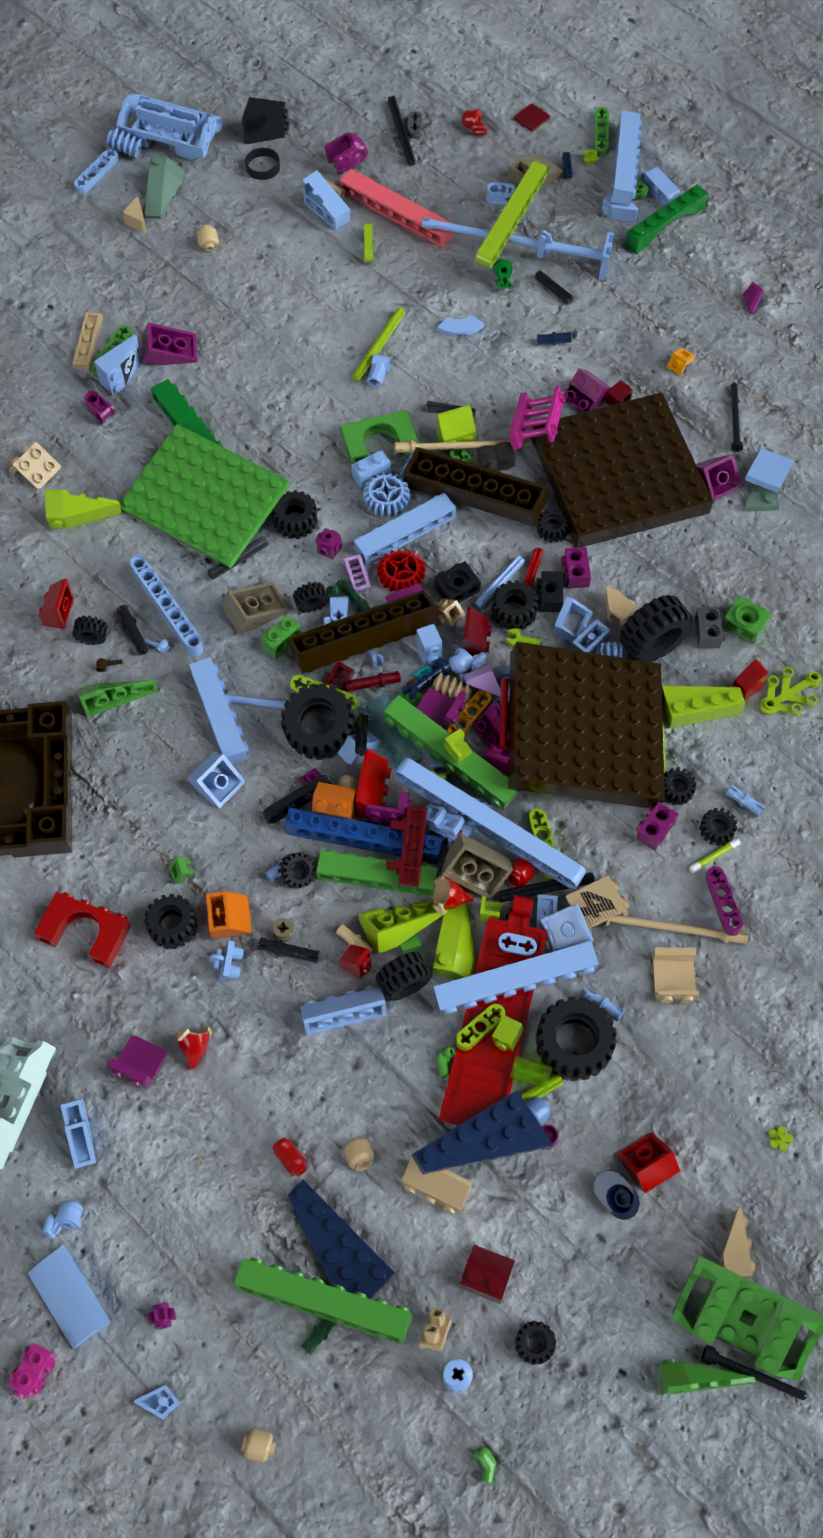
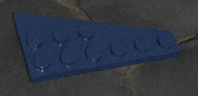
M517 1090L421 1148L411 1156L424 1175L448 1170L453 1167L509 1157L523 1152H532L537 1149L551 1148L553 1144Z
M302 1180L288 1194V1197L330 1286L339 1285L344 1287L347 1292L353 1294L354 1292H360L365 1294L368 1299H372L395 1272Z

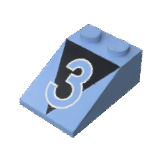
M135 334L94 361L100 384L112 396L127 386L142 359Z

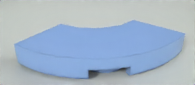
M472 315L464 319L447 317L437 326V331L450 336L471 335L484 327V323Z

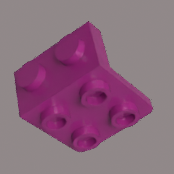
M429 688L418 704L417 709L447 731L451 724L455 725L460 716L458 712H463L467 704L465 701L467 693L461 690L456 699L453 700L435 689Z
M401 791L397 809L367 804V822L390 827L391 820L402 821V817L407 816V807L412 806V800H409V793Z
M132 1035L117 1060L111 1058L108 1067L112 1071L111 1074L120 1079L124 1077L130 1080L129 1083L138 1088L142 1086L149 1089L167 1056V1052L140 1037Z

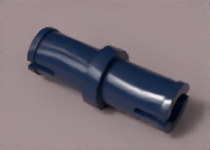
M571 332L537 334L538 345L553 344V346L557 343H571Z

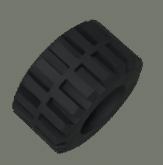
M286 491V494H283L272 510L274 527L284 537L300 539L301 536L306 537L307 533L311 534L313 529L316 528L318 518L315 501L313 498L311 499L309 494L305 495L303 491ZM293 512L302 513V515L298 517L287 516Z
M516 580L515 583L507 581L506 585L502 583L500 588L497 587L492 596L491 608L492 617L495 618L496 624L500 623V627H507V630L513 628H521L523 630L526 629V625L530 626L537 615L538 597H536V591H532V587L530 585L526 586L525 582L521 584ZM516 602L521 604L523 607L520 609H511L507 607L506 604Z
M169 894V897L161 895L162 899H154V904H149L148 906L149 911H145L146 919H144L146 929L152 941L156 942L160 947L161 945L165 949H169V946H172V949H177V945L183 947L185 946L184 942H190L192 940L191 935L195 936L196 934L195 928L198 927L194 909L186 898L183 900V897L180 895L177 897L174 894ZM177 914L182 917L180 924L175 928L164 929L160 927L162 920L168 915Z
M419 952L406 953L391 960L376 974V980L389 1001L400 1000L416 993L432 978V973Z

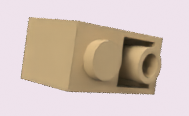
M609 585L606 587L605 605L607 619L622 629L623 624L636 611L637 605L633 600L623 596L619 590Z

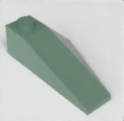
M151 157L145 218L161 219L169 207V202L176 196V191L183 185L185 170L167 157Z

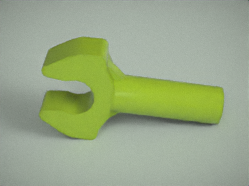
M517 628L508 630V636H514L515 639L506 638V644L512 648L516 642L540 645L541 639L522 636L520 629Z

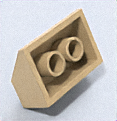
M411 1156L402 1179V1186H404L406 1192L412 1195L418 1193L424 1196L423 1200L432 1205L438 1203L443 1206V1210L454 1215L455 1212L461 1213L470 1194L472 1182L448 1170L423 1175Z

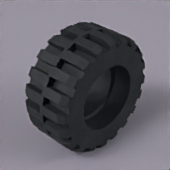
M671 595L660 596L644 604L627 619V622L623 624L620 630V642L634 660L654 662L666 656L667 653L672 652L675 647L679 646L687 638L688 633L691 632L693 627V617L677 597Z
M321 683L319 687H316L315 684H309V688L304 689L303 686L299 688V693L293 692L290 695L291 701L286 700L284 704L285 710L281 712L283 733L289 745L298 754H304L309 759L315 756L316 760H322V756H327L328 759L332 758L333 753L337 752L338 754L348 735L355 733L356 722L351 704L341 691L337 692V689L333 686L327 688L326 684ZM325 708L334 712L336 721L327 733L313 736L306 734L302 730L301 722L304 716L311 710Z
M568 997V1000L565 1002L563 999H560L556 1002L555 1006L551 1004L547 1008L546 1013H543L540 1018L535 1037L537 1054L541 1055L543 1065H548L549 1071L552 1074L555 1072L559 1073L562 1079H565L566 1076L571 1077V1081H577L578 1078H582L584 1081L589 1079L591 1075L596 1076L600 1074L601 1070L606 1068L612 1058L617 1042L615 1039L617 1032L616 1028L613 1027L614 1021L612 1017L606 1016L607 1011L604 1007L599 1009L597 1002L592 1001L588 1003L586 1002L587 998L580 997V1000H575V997ZM567 1023L582 1024L593 1033L595 1046L591 1052L584 1055L569 1054L559 1046L556 1040L558 1029Z

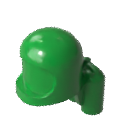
M497 259L492 267L493 273L498 278L495 284L501 289L504 286L512 288L513 284L509 280L513 272L512 263L507 259Z

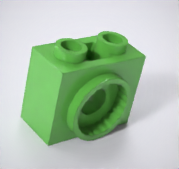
M739 596L725 616L722 627L754 644L769 623L772 613Z

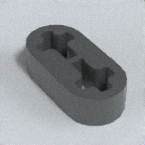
M418 111L410 112L408 115V135L414 139L422 135V114Z

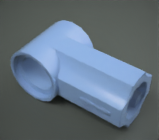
M374 354L371 370L367 378V383L371 387L377 388L382 385L385 374L389 372L391 367V357Z

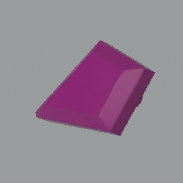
M752 282L742 294L752 314H754L764 293V290L755 282Z

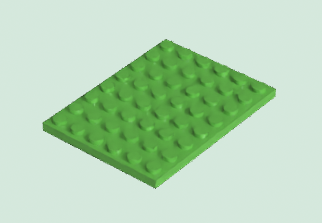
M177 424L120 501L122 511L231 569L290 486V482Z

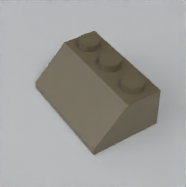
M460 833L448 850L441 874L491 900L513 871L508 857Z

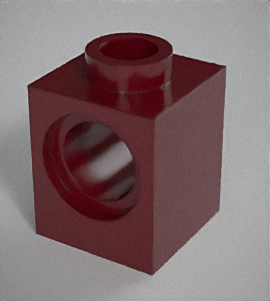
M620 380L606 392L605 403L610 406L630 401L633 389Z

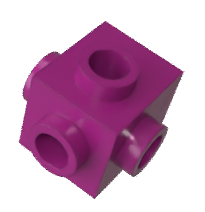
M324 528L322 533H319L316 537L317 553L333 560L342 548L341 535L335 530Z

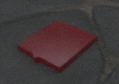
M531 103L515 115L513 119L521 124L522 127L533 132L549 120L550 115L544 112L542 108H538Z

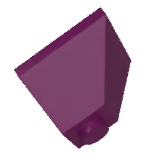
M733 454L708 459L697 464L713 501L742 488Z

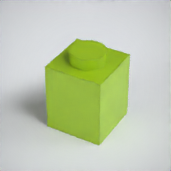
M503 1015L492 1035L495 1046L503 1051L508 1049L513 1052L524 1031L523 1025Z

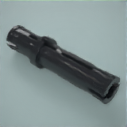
M127 605L119 606L116 611L138 655L146 654L149 648L136 625V619L132 617Z
M263 937L260 938V945H258V950L272 952L276 956L285 955L316 964L320 953L318 950L283 943V940L274 941Z

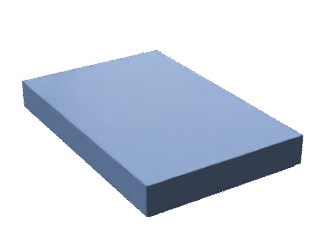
M761 448L745 480L778 493L794 460Z

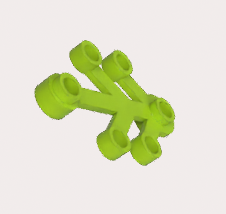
M785 667L781 674L783 677L781 694L775 697V688L779 684V678L774 675L770 676L767 680V697L763 698L760 702L761 711L766 715H772L779 711L799 716L803 710L801 704L814 707L818 701L815 695L810 694L805 697L796 694L807 687L817 688L821 682L820 674L815 671L810 672L805 680L790 688V680L794 670L791 667ZM784 701L794 702L795 704H793L792 706H788L781 703Z

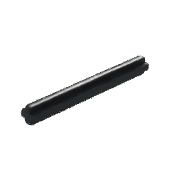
M592 872L585 873L577 887L593 883L595 881L594 874ZM550 880L501 890L498 892L500 902L513 900L514 895L530 897L569 888L557 880Z

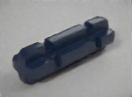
M563 152L564 178L571 179L573 175L570 152Z

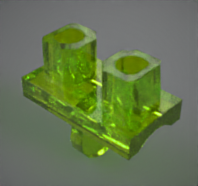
M516 1056L510 1077L547 1088L552 1067Z

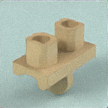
M431 1309L419 1342L420 1349L431 1348L433 1351L442 1352L452 1322L450 1316H445L443 1309Z

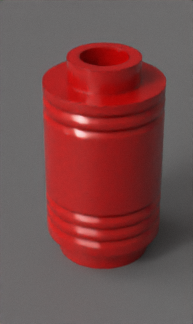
M283 1137L273 1145V1154L291 1176L296 1175L299 1177L307 1170L308 1162L290 1139Z

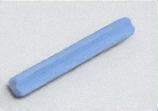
M516 556L475 601V606L483 609L492 599L496 588H500L502 583L506 584L524 565V558Z

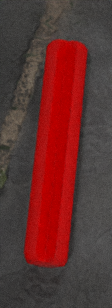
M534 548L523 580L526 586L530 585L532 587L543 556L542 548Z

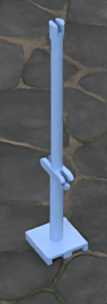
M425 217L422 220L423 228L439 229L486 238L491 231ZM546 230L541 231L539 239L511 235L508 243L538 248L537 257L540 259L543 256L547 258L550 251L601 260L598 280L605 281L614 233L608 232L604 251L552 241L551 234L547 233Z

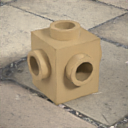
M442 599L437 603L439 619L442 625L453 626L465 616L457 600Z

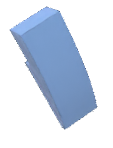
M84 1099L60 1105L75 1169L96 1163Z

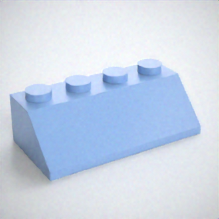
M369 986L364 988V991H349L344 993V996H329L324 998V1001L304 1003V1006H300L306 1035L386 1016V1003L381 988Z

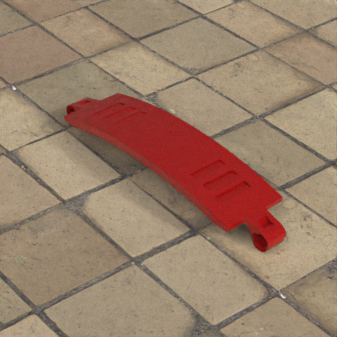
M514 895L508 921L488 917L475 974L542 955L547 931L532 928L528 925L534 899ZM504 933L530 937L536 941L537 950L529 957L507 953L500 949L499 938ZM509 937L506 940H502L506 948H509V945L516 946L517 943L511 942ZM527 942L526 945L519 944L520 947L525 948V952H529L530 949L534 948L530 945L531 942ZM524 989L516 991L517 994L505 998L504 995L496 997V1001L490 1003L481 1001L477 1003L476 1007L466 1009L461 1030L489 1006L499 1004L505 1009V1016L522 1023L524 1031L513 1052L508 1049L503 1051L495 1046L492 1035L496 1028L470 1050L463 1051L458 1047L456 1048L438 1121L459 1126L510 1095L534 990L524 992ZM493 1012L488 1021L491 1022V1019L495 1016L499 1018L500 1013ZM481 1022L476 1023L475 1029L478 1032H484L486 1025ZM472 1032L467 1038L462 1036L461 1042L469 1044V1039L473 1035Z

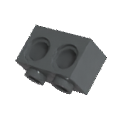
M697 607L695 626L698 649L720 648L722 641H725V630H722L721 626L724 619L723 614H720L719 607Z

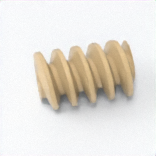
M442 672L435 678L431 688L447 697L449 696L453 700L462 690L467 693L465 701L469 702L472 689H470L468 684L464 687L463 680L456 684L457 678L449 681L450 675H447L443 679Z

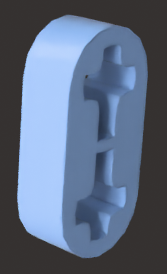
M504 933L499 938L500 949L507 953L529 957L537 950L536 941L530 937ZM509 937L511 942L517 943V945H509V948H506L502 940H506ZM527 942H531L530 945L534 948L530 949L529 952H525V948L520 947L519 944L526 945Z

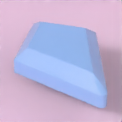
M164 1385L134 1400V1403L159 1418L165 1419L180 1404V1401Z

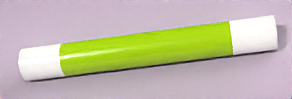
M736 837L690 865V872L698 871L740 845V840Z

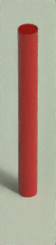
M507 678L501 679L499 748L502 750L507 749L509 679Z

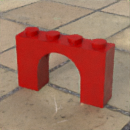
M55 892L34 932L37 940L56 947L70 923L81 918L92 919L99 924V934L88 956L92 962L110 969L131 927L128 918L121 913L116 915L110 913L105 907L99 906L97 908L92 906L87 900H76L69 893L63 892L61 894Z

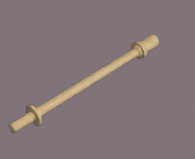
M531 439L524 440L521 447L531 446ZM414 440L394 442L395 453L410 452V454H413L416 447L426 450L510 447L511 451H515L510 440L416 443Z
M620 915L605 921V926L607 927L610 922L720 938L723 943L727 944L728 942L746 945L748 941V932L742 931L736 936H730L724 930Z

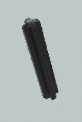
M262 536L248 545L232 568L268 546V538ZM219 563L208 570L207 573L210 579L214 580L230 570V568Z
M359 713L356 723L355 753L360 754V756H364V753L367 752L368 716L363 715V713Z

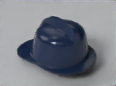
M611 1170L604 1171L597 1176L594 1182L595 1195L614 1217L621 1220L634 1217L639 1210L640 1201L636 1190L618 1172Z

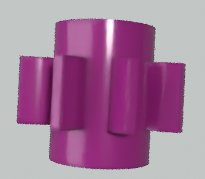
M169 1303L155 1304L152 1306L153 1312L147 1313L148 1322L150 1325L154 1324L155 1330L169 1328L172 1326L171 1320H176L175 1308H169Z

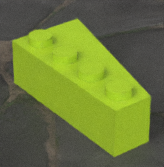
M662 686V706L669 729L740 715L746 704L740 687Z

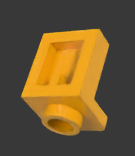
M680 348L672 353L667 368L681 375L685 366L693 362L696 355Z

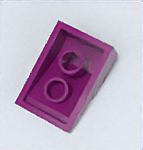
M148 322L142 333V362L155 365L196 363V333Z

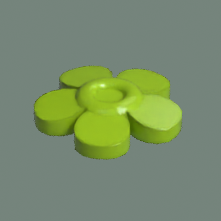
M783 1126L778 1127L777 1131L775 1129L769 1131L768 1135L772 1139L769 1144L773 1149L779 1146L781 1151H786L789 1148L788 1144L793 1141V1136L786 1134L787 1129Z

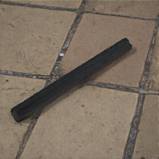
M389 96L388 104L408 166H414L416 159L396 97Z

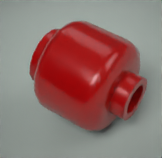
M520 857L516 858L511 863L513 871L507 877V880L513 886H525L535 876V868L531 862Z

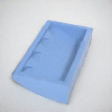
M64 1245L47 1256L28 1273L72 1349H75L112 1322Z

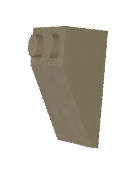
M273 582L228 591L221 605L238 633L254 630L290 611L289 606Z

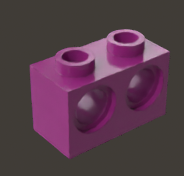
M587 547L565 548L564 556H561L562 567L565 566L563 579L564 582H567L568 589L589 587L591 574Z
M660 802L655 807L651 806L646 814L647 819L645 822L641 820L636 828V831H638L636 839L656 851L675 824L679 814ZM656 816H662L665 820H660ZM647 830H651V831H653L655 834L650 835V834H648L646 831H647Z

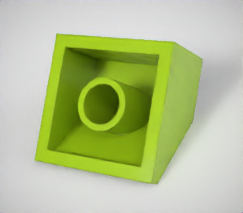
M470 405L437 414V438L440 443L476 441V428Z

